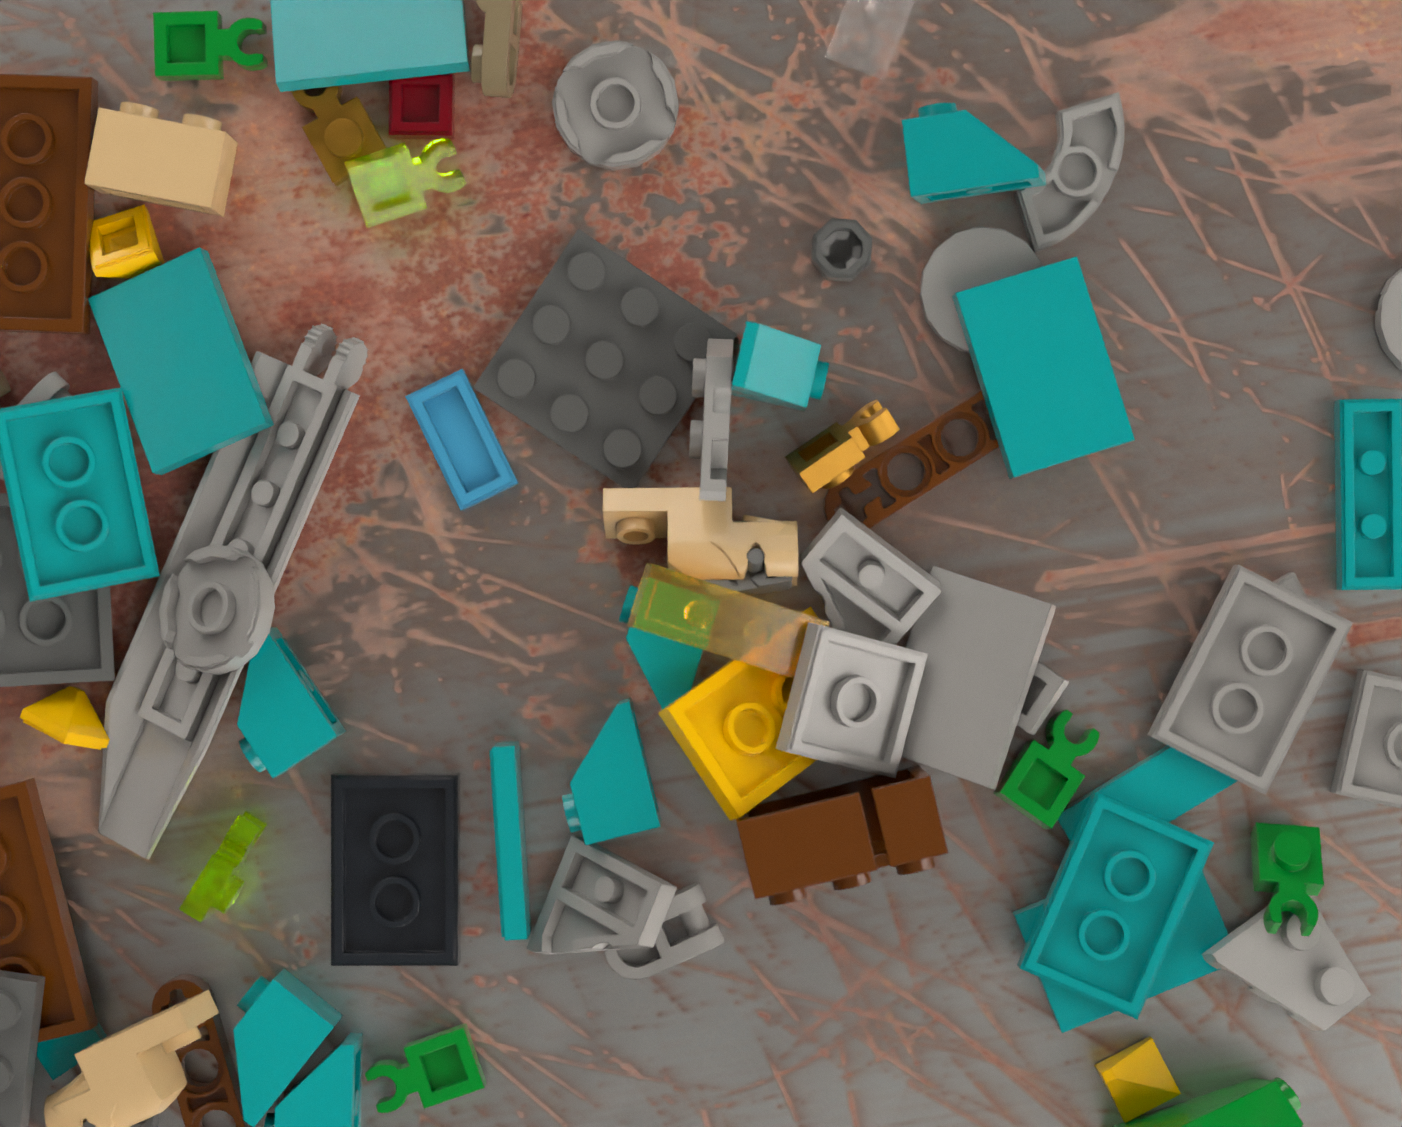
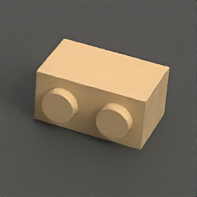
M121 102L119 111L104 108L98 109L84 184L101 194L224 217L238 142L225 131H221L222 122L194 114H184L182 123L158 119L159 110L131 102Z

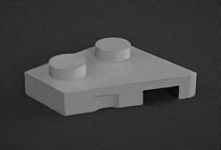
M571 835L526 949L534 953L550 955L654 947L677 887L596 843L585 845L582 837Z

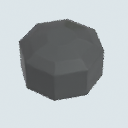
M832 218L813 234L811 263L826 280L851 282L871 263L872 237L857 220Z

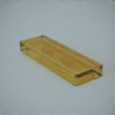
M646 563L627 626L794 679L808 623L829 627L830 622L655 564Z

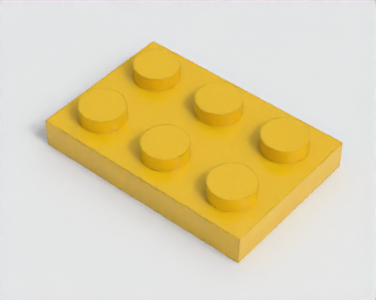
M811 606L800 611L658 712L730 821L742 817L817 761V759L776 749L808 623L824 626Z

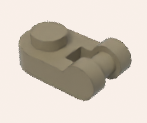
M475 0L478 7L485 13L483 44H474L472 50V82L481 83L484 96L512 98L517 76L522 0Z

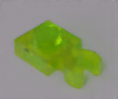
M441 138L430 142L423 149L421 155L415 158H411L409 149L404 142L344 162L367 228L426 209L427 205L422 191L433 188L439 192L450 193L459 190L466 184L460 169L452 170L448 173L436 172V166L441 159L457 154L451 139Z
M245 811L243 815L239 814L228 830L219 849L209 859L179 910L200 923L214 914L215 910L225 914L245 884V881L237 877L245 864L249 852L255 846L268 824L248 811Z

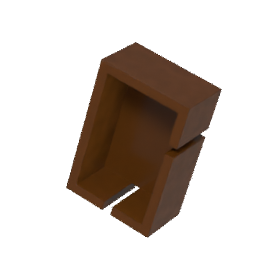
M919 765L898 770L896 778L875 775L762 802L742 817L736 819L754 898L768 897L771 906L802 900L808 897L806 887L832 882L834 890H845L868 884L872 881L870 872L877 871L878 868L886 866L896 867L898 875L922 872L936 866L934 857L948 854L931 778Z

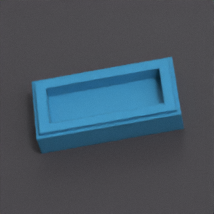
M460 369L405 396L461 511L519 484L464 369Z

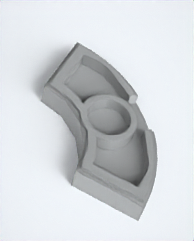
M1119 92L1060 110L1055 114L1058 140L1051 163L1044 171L1047 185L1019 189L1014 193L1030 248L1034 253L1055 245L1076 231L1091 217L1107 194L1118 171L1124 145V116Z

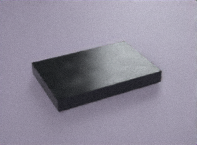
M460 773L332 774L331 966H458L460 963Z

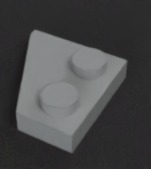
M708 338L706 359L694 358L692 397L704 398L703 420H691L689 458L701 459L699 500L726 501L733 361L732 339Z
M841 507L801 554V564L813 589L818 592L824 604V611L833 629L896 645L942 592L941 583Z
M1264 908L1201 954L1206 963L1216 969H1225L1248 984V990L1267 1002H1276L1281 1005L1290 1017L1314 1031L1327 1030L1372 996L1319 909L1317 924L1309 936H1301L1300 920L1294 913L1289 911L1281 912L1282 924L1276 934H1269L1263 922L1266 910Z

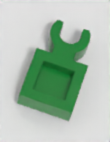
M218 11L153 12L155 77L160 81L223 80V61H234L238 66L249 71H258L268 67V60L263 54H245L242 51V43L247 36L267 34V26L259 19L251 17L242 18L235 21L229 29H222V16Z
M1067 709L1057 712L1048 721L1045 730L1047 740L1045 747L1035 740L1026 741L993 793L1043 829H1052L1085 778L1084 774L1071 766L1072 762L1076 757L1091 752L1099 740L1100 732L1092 728L1085 730L1076 744L1069 742L1065 736L1064 729L1073 713Z
M1256 822L1250 833L1254 891L1271 892L1273 895L1263 916L1265 929L1269 934H1276L1282 924L1281 912L1289 911L1294 913L1300 920L1301 936H1309L1318 921V908L1313 899L1308 895L1318 896L1324 886L1320 827Z
M466 1023L406 1043L403 1049L408 1062L405 1064L390 1059L380 1060L371 1065L365 1073L367 1081L386 1076L391 1078L396 1085L395 1094L378 1100L376 1108L379 1113H389L397 1110L404 1104L409 1094L417 1091L425 1109L483 1089L487 1083Z

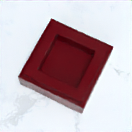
M453 73L389 80L388 135L391 139L454 140L455 76Z

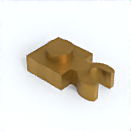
M342 85L326 87L321 95L315 97L307 95L305 89L291 91L295 100L305 110L315 113L317 119L306 124L302 129L335 186L344 183L391 156L361 100L355 97L341 104Z
M876 399L859 409L842 426L835 422L785 456V459L796 476L813 494L820 488L830 489L845 481L853 473V466L866 458L863 454L864 450L889 439L900 428L886 407L882 408Z

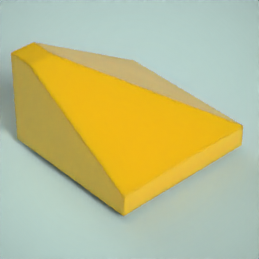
M145 204L94 220L89 252L92 270L96 277L134 278L165 263Z
M69 686L23 708L19 717L23 719V723L63 744L101 750V748H107L110 741L85 691L77 687Z
M1151 1036L1094 1065L1124 1123L1181 1094Z

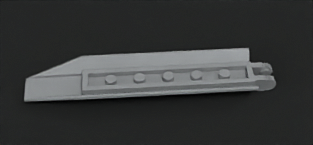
M322 323L321 325H312V328L308 330L307 335L304 336L305 341L301 343L292 366L256 351L251 365L274 425L212 453L106 700L104 729L110 741L107 748H103L98 833L145 859H150L204 758L243 668L242 666L238 670L216 675L185 668L176 661L179 658L176 657L174 650L166 648L160 632L159 608L164 587L172 573L179 575L183 567L189 563L183 560L194 550L217 544L247 551L262 562L273 583L275 594L360 395L347 389L359 381L363 371L362 367L366 364L365 361L368 357L367 351L369 349L364 345V341L355 337L343 339V342L339 343L338 349L335 350L337 336L333 328ZM336 351L335 356L332 357V352ZM328 367L323 379L317 377L318 374Z

